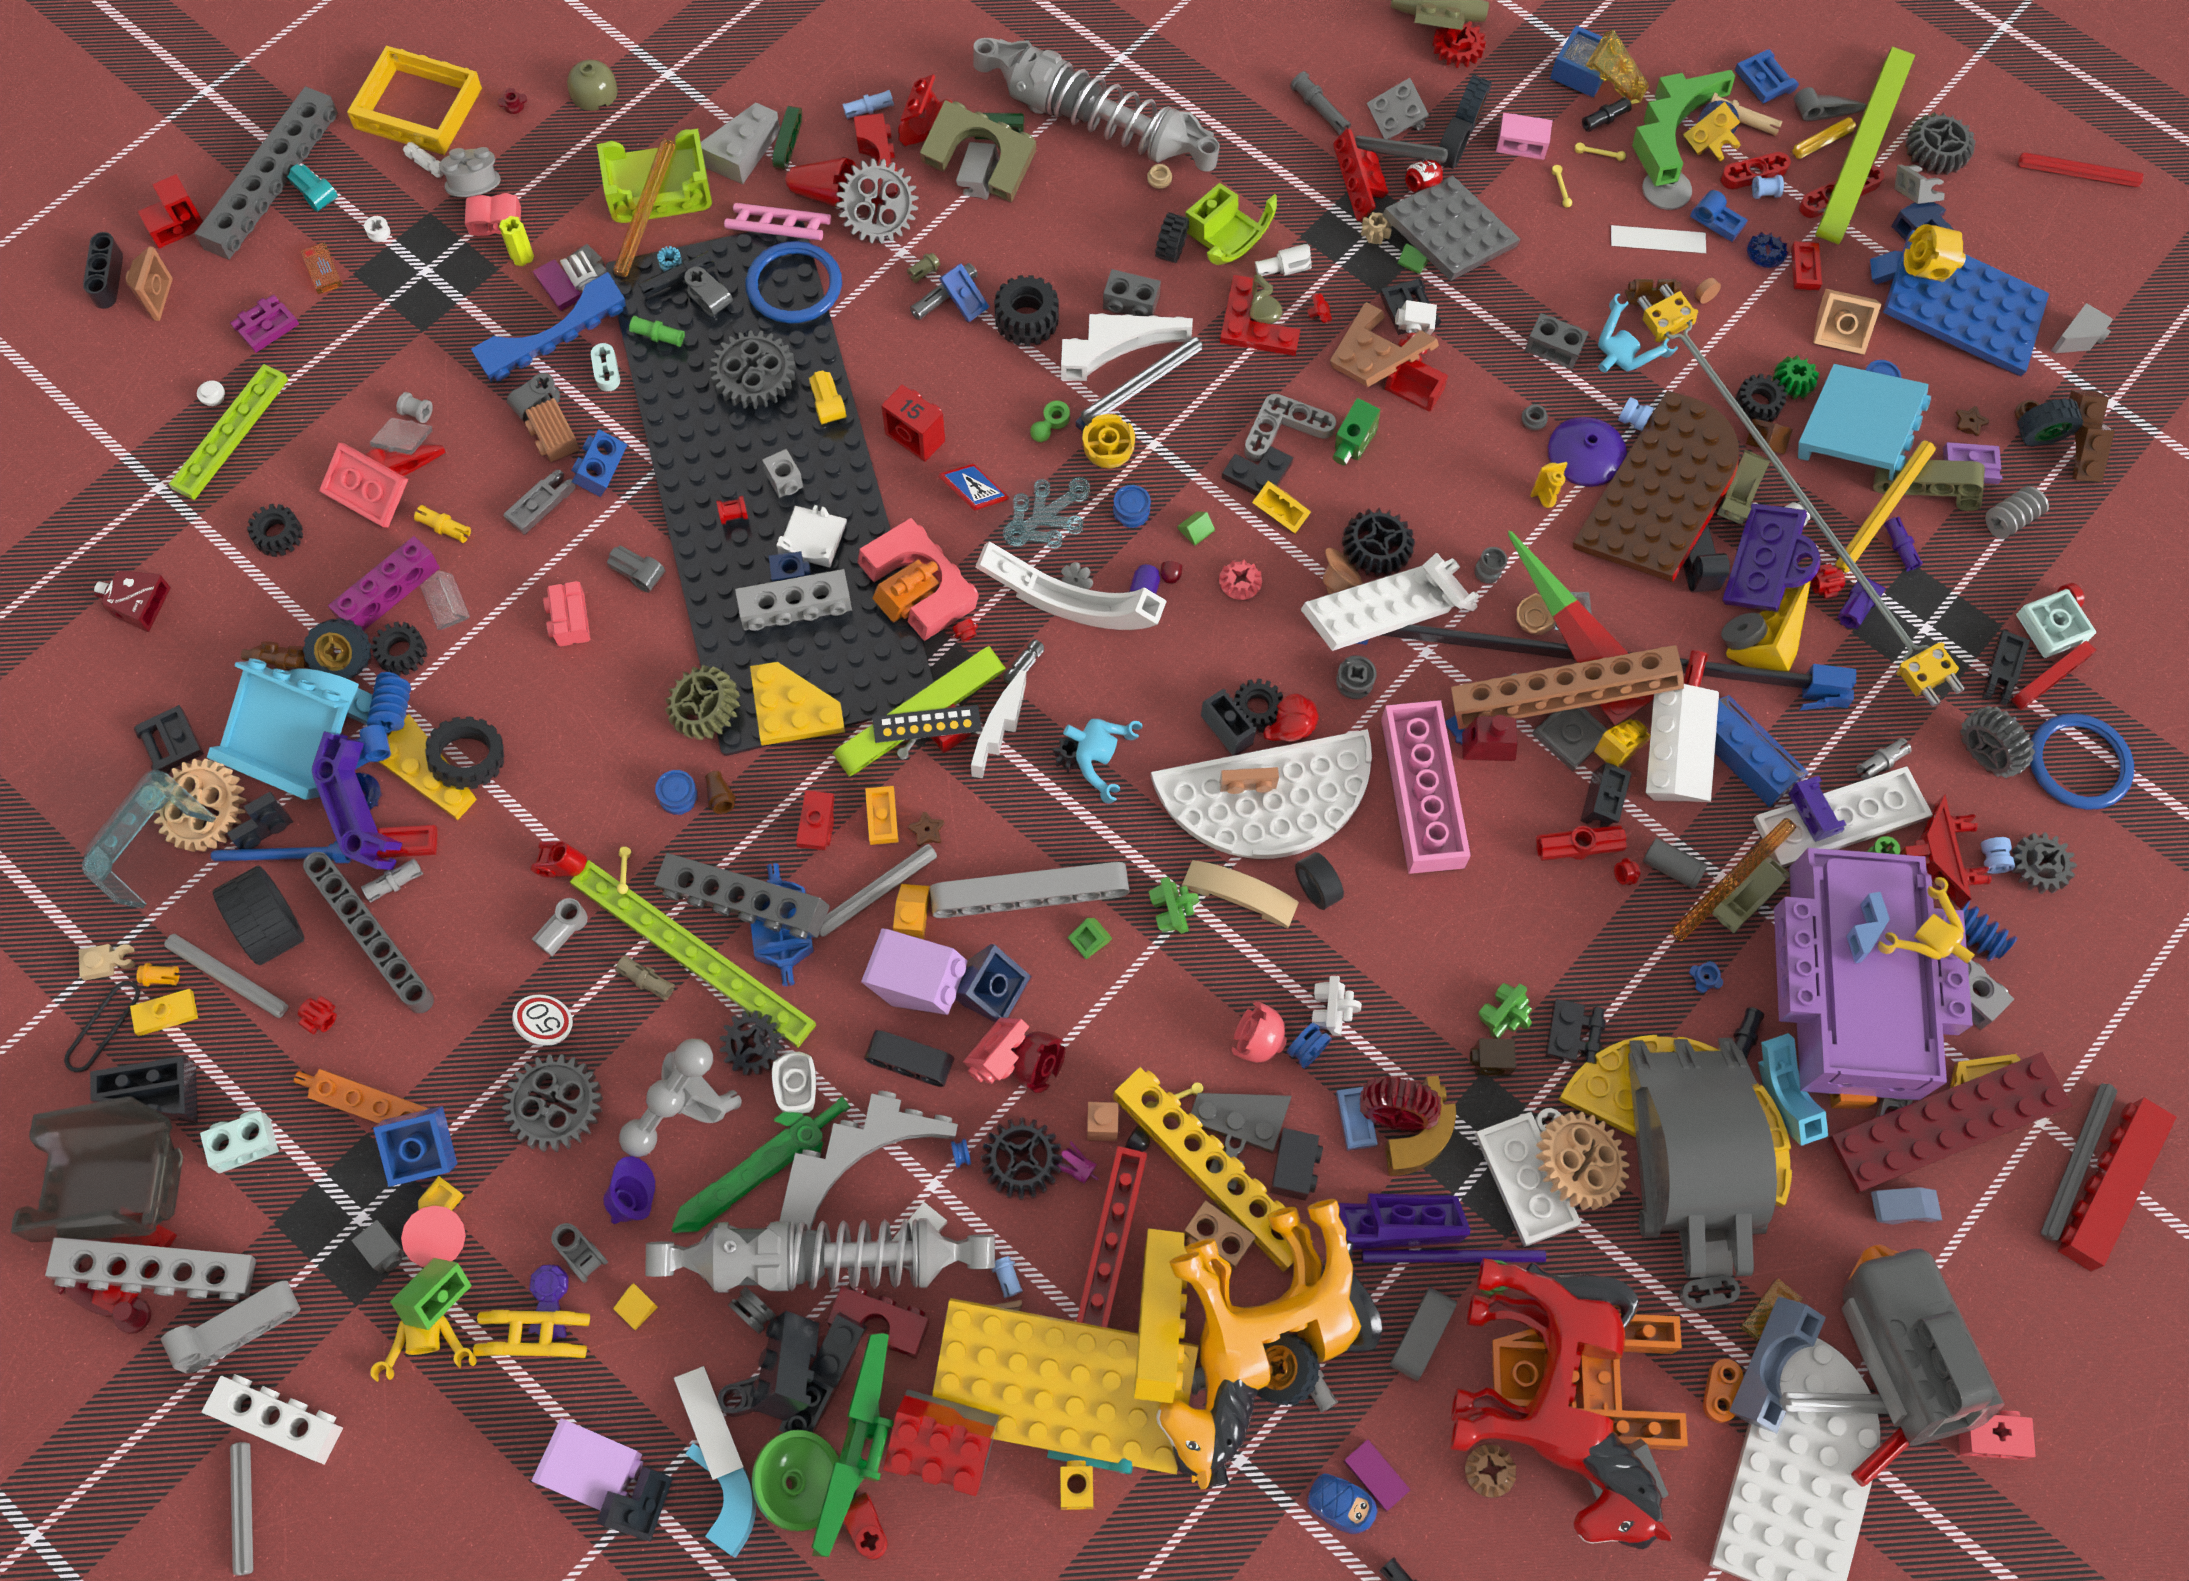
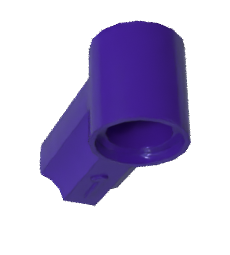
M1865 577L1879 597H1881L1886 588ZM1857 580L1848 594L1850 596L1849 599L1845 602L1837 616L1841 625L1848 629H1858L1869 610L1875 606V603Z

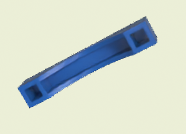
M607 272L585 285L574 309L552 328L527 337L505 338L493 336L471 348L490 382L495 379L496 381H501L510 375L509 371L516 367L524 368L533 362L532 358L540 354L544 356L556 349L555 345L563 341L568 343L577 338L580 331L586 328L591 330L597 327L603 318L607 316L614 317L624 310L623 307L626 306L625 298Z

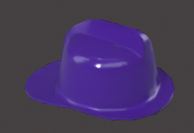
M633 1156L624 1157L614 1167L610 1185L603 1197L604 1206L611 1215V1223L617 1224L620 1221L644 1220L650 1214L655 1192V1178L649 1166L639 1158Z

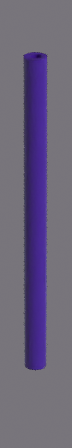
M1362 1250V1263L1481 1262L1483 1258L1503 1262H1546L1545 1250Z

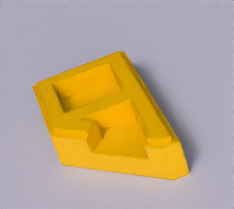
M438 1176L418 1200V1207L420 1210L435 1205L447 1207L452 1211L464 1195Z

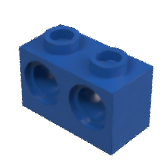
M598 429L594 437L589 435L582 447V450L586 451L583 459L578 457L571 471L575 475L571 482L601 497L628 444ZM597 448L605 449L608 455L601 454ZM586 469L595 471L597 477L589 475Z

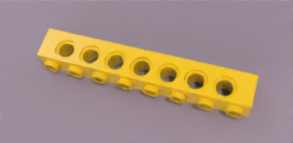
M1139 1067L1114 1091L1113 1099L1231 1219L1256 1236L1254 1243L1284 1272L1293 1263L1292 1252L1285 1240H1278L1273 1237L1267 1215L1286 1207L1278 1200L1273 1202L1266 1194V1187L1258 1179L1254 1178L1252 1180L1244 1172V1165L1236 1157L1232 1156L1230 1158L1222 1150L1224 1146L1214 1135L1208 1136L1201 1129L1203 1125L1192 1113L1187 1115L1179 1107L1181 1105L1179 1099L1171 1092L1166 1093L1159 1086L1160 1081L1151 1071L1147 1070L1145 1072ZM1144 1096H1152L1156 1099L1157 1106L1147 1108L1143 1105L1141 1099ZM1166 1117L1176 1119L1178 1128L1174 1130L1167 1129L1163 1124V1119ZM1189 1138L1195 1139L1199 1143L1200 1149L1194 1152L1189 1151L1185 1147L1184 1141ZM1213 1159L1219 1161L1221 1172H1209L1206 1168V1162ZM1231 1181H1238L1243 1190L1242 1194L1237 1196L1231 1194L1228 1191L1227 1184ZM1251 1204H1259L1264 1209V1216L1260 1218L1254 1217L1249 1211V1206Z

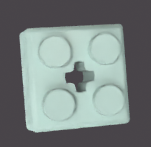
M2068 589L2026 604L2016 614L2044 658L2080 645L2086 640L2089 641L2096 634V630Z

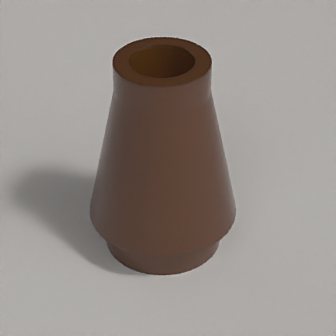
M709 772L705 776L708 806L716 814H725L735 807L736 797L723 779L721 772Z

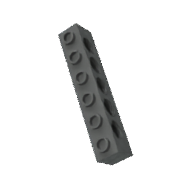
M666 853L654 883L656 887L663 891L662 896L671 900L678 901L679 897L688 899L687 903L703 909L704 905L713 907L712 911L724 916H729L730 912L738 914V919L751 924L758 920L764 922V927L780 932L781 928L790 930V935L806 940L807 935L818 938L830 907L819 897L670 853ZM694 878L693 883L686 888L687 882ZM719 885L718 891L711 895L713 888ZM744 893V898L736 903L738 896ZM770 900L769 907L762 911L763 904ZM796 908L794 916L787 918L789 911Z

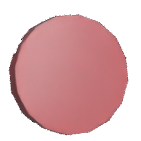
M434 1205L422 1208L411 1215L404 1225L401 1240L403 1250L408 1258L420 1267H425L433 1258L447 1261L456 1259L463 1249L466 1235L464 1224L456 1213L447 1207Z

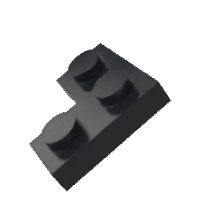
M1270 446L1258 465L1234 454L1222 473V479L1257 496L1267 481L1278 487L1292 465L1294 457Z
M268 792L244 806L252 819L227 833L239 849H252L272 834L284 831L288 825L293 823V820L274 795Z
M642 1467L632 1498L608 1491L596 1524L651 1542L673 1477Z

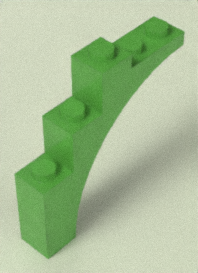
M1732 70L1686 79L1683 73L1659 78L1655 93L1656 101L1648 102L1644 117L1645 125L1636 128L1632 144L1654 186L1678 182L1683 161L1676 145V130L1691 112L1710 102L1714 92L1718 93L1719 97L1730 95L1735 79Z

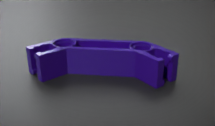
M324 731L311 771L339 848L345 856L370 867L393 870L396 860L393 858L384 860L377 856L378 850L386 852V849L400 850L402 842L378 833L355 773L364 743L355 739H347L348 736Z

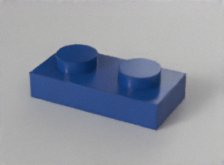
M962 263L938 278L967 322H970L990 307Z

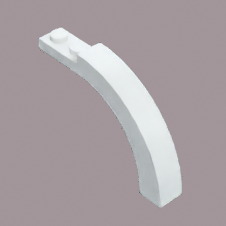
M991 542L984 545L975 567L1017 592L1016 597L1053 615L1095 627L1117 630L1152 627L1158 625L1166 604V600L1146 588L1128 593H1105L1067 584L1042 573Z

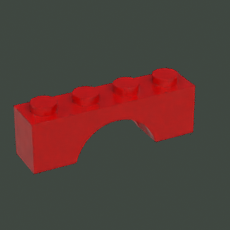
M883 113L854 117L858 152L873 157L878 162V166L881 159H885L886 167H888L891 163V158H895L893 143H888L887 140L892 138L890 123L885 124ZM882 178L878 179L877 197L871 199V203L875 204L874 212L877 211L878 204L883 203V199L879 198ZM864 179L865 193H869L873 188L872 181ZM894 183L886 186L885 193L889 198L897 194V186Z

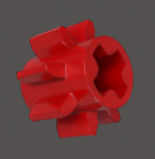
M1831 563L1820 565L1817 574L1811 579L1813 591L1819 593V596L1824 595L1825 599L1838 596L1837 592L1841 591L1845 586L1843 571L1837 569L1836 566L1832 567Z
M321 995L317 1001L309 998L298 1010V1017L301 1018L298 1024L313 1035L317 1030L326 1032L336 1020L337 1014L333 1012L336 1006Z

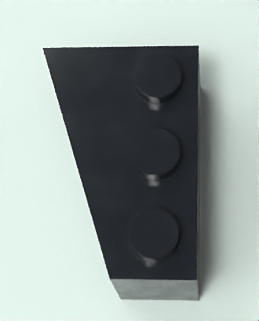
M179 1056L90 1071V1101L104 1110L198 1123L196 1065L186 1057Z
M784 1311L770 1321L766 1330V1337H769L767 1347L762 1351L758 1361V1366L761 1367L760 1374L754 1381L750 1396L753 1398L750 1409L786 1421L810 1406L811 1396L805 1395L807 1381L810 1383L813 1381L814 1371L808 1370L810 1358L816 1356L820 1323L788 1311Z

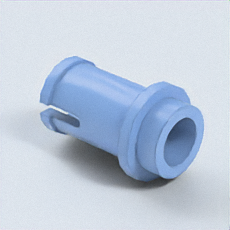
M1010 1256L996 1260L995 1268L992 1269V1272L997 1274L1004 1298L1023 1292L1013 1267L1015 1261H1011Z

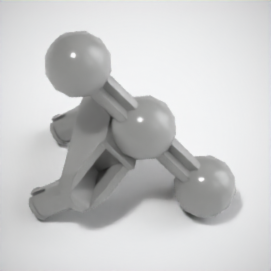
M687 1039L677 1046L676 1051L669 1052L666 1055L661 1070L662 1080L656 1081L648 1089L646 1095L647 1110L641 1119L630 1120L621 1128L619 1143L625 1153L634 1157L649 1154L657 1143L658 1134L656 1127L663 1117H673L677 1113H682L701 1122L715 1123L722 1120L725 1113L738 1109L741 1106L742 1100L739 1095L735 1096L737 1094L736 1091L731 1090L718 1096L703 1079L702 1075L710 1070L713 1063V1053L706 1042L701 1039Z

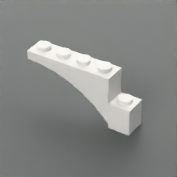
M1104 313L1090 314L1088 340L1078 338L1062 339L1061 380L1087 381V376L1122 354L1155 344L1186 342L1192 336L1193 318L1147 317L1129 314L1107 315Z

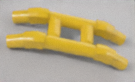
M492 1310L478 1313L477 1321L479 1324H510L508 1343H477L473 1348L475 1356L586 1357V1345L552 1343L554 1324L589 1326L590 1314L571 1311ZM523 1324H541L539 1343H520Z

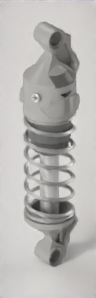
M980 38L975 41L973 45L974 68L980 72H989L992 69L1000 68L1006 79L1009 95L1013 99L1028 105L1031 111L1039 114H1054L1056 118L1064 115L1071 119L1072 125L1078 123L1079 120L1083 122L1088 121L1087 128L1089 133L1095 130L1100 118L1108 121L1104 133L1106 140L1112 137L1117 126L1125 129L1121 140L1122 147L1129 144L1134 133L1140 135L1142 138L1138 147L1139 155L1143 154L1147 149L1148 158L1156 163L1169 157L1189 152L1198 169L1211 171L1216 167L1220 148L1219 143L1215 139L1214 133L1204 129L1191 112H1181L1169 106L1157 112L1156 103L1153 99H1148L1140 105L1139 95L1135 91L1123 97L1122 87L1119 84L1112 85L1107 89L1105 79L1102 76L1092 80L1085 69L1073 70L1072 64L1063 60L1059 53L1052 50L1043 51L1032 46L1029 40L1011 43L1003 39ZM1113 89L1119 91V103L1106 98ZM1131 96H1134L1136 99L1135 111L1123 106ZM1147 104L1152 105V118L1140 113Z

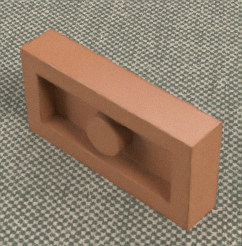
M1278 767L1221 770L1219 780L1220 792L1227 791L1230 794H1239L1245 790H1256L1257 792L1264 793L1276 789L1279 780Z

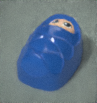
M1327 1473L1321 1474L1316 1478L1307 1496V1504L1313 1513L1334 1528L1352 1535L1369 1529L1374 1523L1378 1512L1375 1501L1366 1491L1347 1480Z

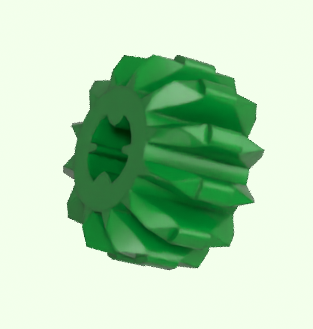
M1798 355L1793 357V359L1787 356L1782 362L1777 364L1772 381L1774 382L1778 379L1780 381L1778 386L1783 385L1785 387L1783 392L1791 395L1794 401L1798 396L1804 399L1809 393L1814 391L1817 386L1819 372L1815 371L1816 364H1808V357L1800 360Z

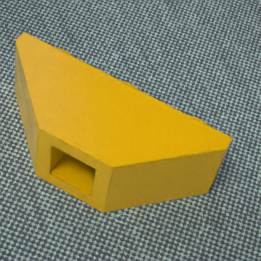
M1629 719L1607 730L1594 752L1607 763L1621 767L1651 738V735L1647 733L1648 729L1643 723L1638 720L1633 721Z

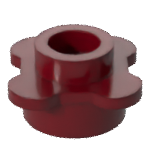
M514 88L507 89L504 96L497 100L498 106L504 107L505 111L510 114H517L523 110L524 103L527 102V96L517 93Z

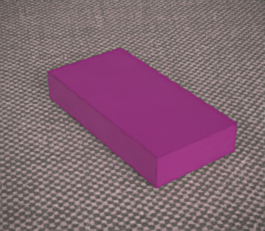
M555 259L533 270L534 277L560 311L578 302L581 293L575 289L573 283Z
M1368 1439L1343 1461L1385 1512L1410 1491L1409 1487Z

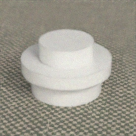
M207 381L201 384L197 390L198 399L207 406H217L224 400L225 390L217 381Z

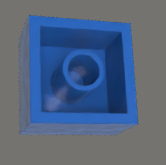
M443 1106L385 1119L373 1128L388 1187L448 1173L458 1164Z

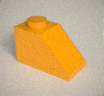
M901 884L896 900L893 931L924 940L930 886Z

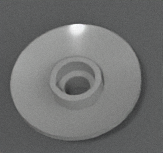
M1680 173L1678 182L1654 186L1649 175H1647L1642 185L1643 194L1648 202L1664 210H1675L1685 206L1692 195L1691 183L1682 173Z

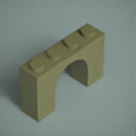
M945 100L920 151L921 162L944 172L954 150L963 140L975 136L985 137L994 142L1001 153L998 164L988 182L989 193L1012 203L1037 150L1036 140L1026 132L1018 133L1011 130V127L1006 123H996L989 120L981 112L976 111L973 113L959 102L953 101L951 103Z

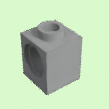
M787 449L762 460L765 474L779 498L785 495H792L803 487L801 473Z

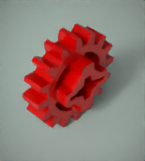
M1471 21L1464 24L1462 30L1441 27V29H1436L1433 39L1434 54H1439L1438 60L1440 61L1446 59V65L1448 66L1451 63H1455L1456 68H1459L1462 63L1465 67H1468L1470 61L1476 64L1478 58L1483 56L1486 45L1484 40L1485 34L1479 33V26L1471 27Z

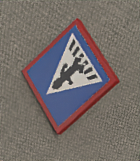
M975 464L946 471L938 476L974 511L1006 501L1009 498Z

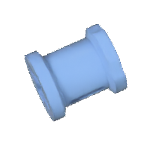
M1775 175L1774 178L1755 176L1753 179V198L1759 199L1761 196L1772 195L1775 198H1780L1783 194L1784 180L1782 175Z

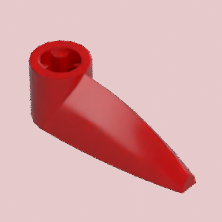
M414 445L388 452L382 449H374L368 452L366 456L405 476L446 452L442 445Z

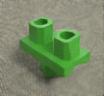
M1169 877L1160 879L1161 885L1149 891L1151 902L1155 907L1167 904L1169 910L1156 916L1158 928L1162 932L1177 930L1181 934L1188 932L1189 928L1183 908L1187 916L1193 915V906L1199 902L1198 894L1189 893L1187 886L1179 888L1181 895L1179 896L1175 882H1171Z
M1503 983L1495 994L1496 1000L1501 1002L1502 1005L1497 1009L1487 1003L1479 1011L1480 1020L1489 1027L1490 1035L1495 1039H1499L1507 1028L1514 1032L1518 1026L1523 1029H1528L1531 1026L1532 1022L1528 1014L1532 1009L1527 1005L1529 999L1525 995L1527 987L1519 983L1514 988Z

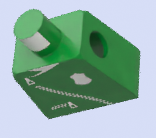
M1359 398L1355 400L1336 434V452L1332 457L1335 462L1345 466L1350 458L1359 460L1378 430L1381 409Z

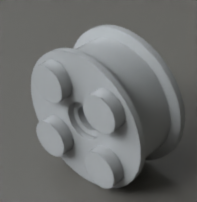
M487 147L467 150L456 148L451 150L449 156L439 163V170L446 176L447 180L445 183L446 192L457 197H470L484 194L497 187L501 178L499 173L494 171V154Z

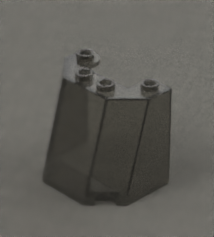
M130 1096L34 1114L29 1132L30 1140L36 1148L48 1154L39 1208L36 1210L30 1206H25L17 1209L12 1220L11 1233L32 1243L50 1242L54 1238L83 1240L151 1235L156 1230L158 1224L174 1216L183 1155L180 1147L174 1148L170 1138L172 1125L169 1118Z

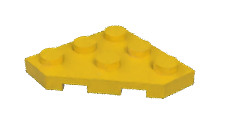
M779 662L750 666L761 745L845 732L841 703Z

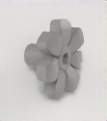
M1073 562L1070 566L1066 565L1061 572L1064 575L1062 582L1088 590L1093 586V580L1088 578L1091 573L1088 567L1081 569L1078 562Z

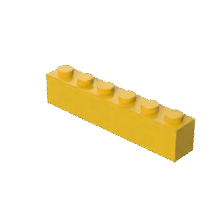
M1148 1229L1134 1399L1173 1403L1175 1390L1181 1391L1183 1370H1177V1364H1182L1184 1357V1344H1179V1338L1184 1339L1186 1319H1180V1313L1185 1314L1187 1294H1181V1291L1187 1288V1281L1175 1277L1169 1261L1180 1255L1187 1254L1186 1246H1184L1185 1233Z

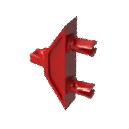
M1944 794L1935 803L1932 809L1933 816L1928 819L1920 839L1915 841L1913 846H1905L1900 851V855L1924 856L1926 871L1931 875L1932 881L1935 883L1936 878H1944L1948 883L1947 896L1961 909L1968 901L1972 900L1968 885H1989L1992 876L1984 875L1990 870L1987 866L1964 868L1955 833L1976 832L1978 823H1970L1976 817L1975 814L1951 816L1946 795Z

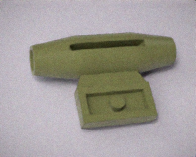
M1391 0L1390 8L1414 15V23L1462 30L1466 22L1486 21L1489 2L1484 0Z

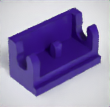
M1820 776L1797 782L1788 793L1814 842L1843 832L1845 830L1844 826L1847 825L1844 820L1838 821L1819 787V782L1822 781Z

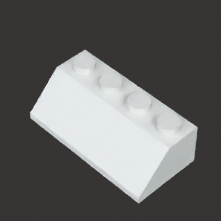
M1684 684V689L1654 694L1646 793L1654 801L1711 802L1719 700L1718 691Z

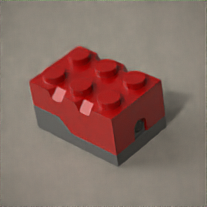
M907 1389L896 1412L883 1470L902 1476L914 1474L921 1476L923 1482L934 1485L942 1482L952 1485L955 1491L977 1496L986 1472L999 1415Z

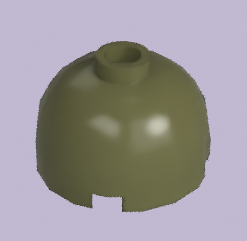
M588 59L580 61L572 67L568 74L567 88L573 103L583 110H599L598 106L604 104L609 106L617 97L618 87L613 72L606 64L598 60Z

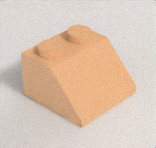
M1825 289L1817 315L1813 343L1865 355L1881 303L1876 299Z

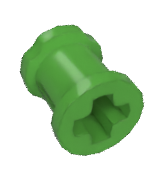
M1884 836L1879 838L1867 852L1899 855L1900 845L1895 839Z

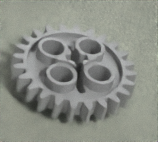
M873 158L870 160V166H867L864 161H860L861 169L859 170L857 167L851 166L854 174L851 176L844 173L845 178L848 180L847 183L839 182V185L844 190L843 192H836L837 196L842 197V201L836 203V206L843 207V211L838 216L847 217L843 225L846 227L852 224L853 227L850 233L855 234L860 231L859 239L861 240L868 235L870 243H873L875 237H878L879 242L882 244L884 243V236H887L890 241H894L893 233L903 236L900 228L903 226L910 229L906 222L907 219L915 220V217L910 212L911 210H918V207L912 205V201L919 198L918 196L911 195V191L916 189V186H908L907 183L910 181L911 176L902 177L903 168L894 171V162H891L886 167L885 159H881L879 166ZM882 178L879 198L883 199V203L878 204L877 220L875 224H872L875 204L871 203V199L877 197L878 179ZM864 179L872 181L873 188L869 193L861 191L860 184ZM890 183H894L897 186V194L892 198H889L885 193L886 186ZM860 205H866L869 209V214L864 219L858 218L856 213ZM886 209H891L894 214V218L890 223L882 221L881 215Z

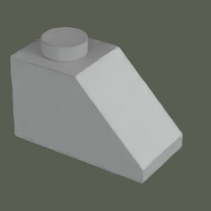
M2086 303L2051 351L2054 353L2090 351L2096 342L2102 344L2111 331L2107 327L2113 319Z

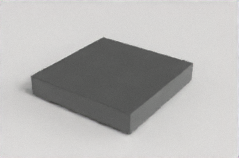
M1580 707L1553 712L1533 731L1532 735L1570 770L1574 771L1594 752L1603 734L1608 729L1587 710Z

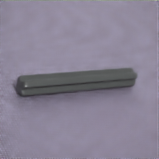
M1360 135L1355 138L1357 148L1374 153L1421 160L1429 159L1441 163L1446 162L1448 150L1443 147Z

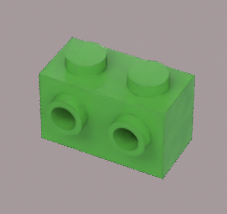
M433 1258L390 1303L405 1325L429 1330L472 1285L457 1262Z

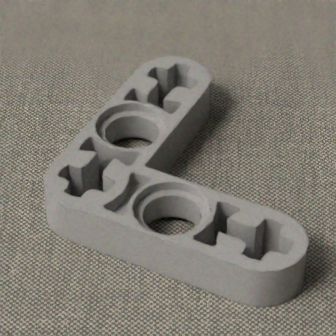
M1271 394L1265 399L1247 437L1244 449L1245 456L1254 462L1261 461L1272 445L1281 424L1325 439L1333 435L1336 419L1329 412L1279 394ZM1275 404L1279 405L1276 410L1271 409ZM1287 408H1289L1288 415H1285ZM1295 412H1302L1307 418L1299 421L1294 419L1292 415ZM1311 417L1314 418L1312 424H1310ZM1323 422L1328 424L1325 426V428L1320 427V425H1322ZM1263 423L1270 424L1273 430L1263 432L1259 429V425ZM1258 439L1261 440L1260 449L1253 451L1252 449L1255 448Z

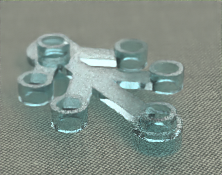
M1081 477L1074 478L1069 483V491L1045 507L1046 497L1050 493V484L1044 479L1037 480L1034 484L1035 502L1033 516L1024 522V511L1029 508V498L1023 493L1015 495L1013 498V507L1015 509L1013 521L1005 526L1003 537L1007 544L1015 547L1022 546L1027 541L1044 542L1053 549L1060 547L1062 544V534L1059 531L1042 532L1033 529L1041 525L1067 528L1072 534L1080 533L1083 529L1081 517L1054 515L1074 501L1081 502L1087 499L1090 494L1089 482ZM1044 486L1046 489L1041 491L1038 487ZM1081 490L1084 493H1075V491ZM1020 500L1026 502L1023 505L1017 504V502ZM1072 523H1078L1079 526H1078V527H1072L1071 524H1072ZM1014 533H1019V534H1021V536H1018V537H1015V536H1012V535H1013ZM1057 537L1058 541L1053 542L1050 538Z

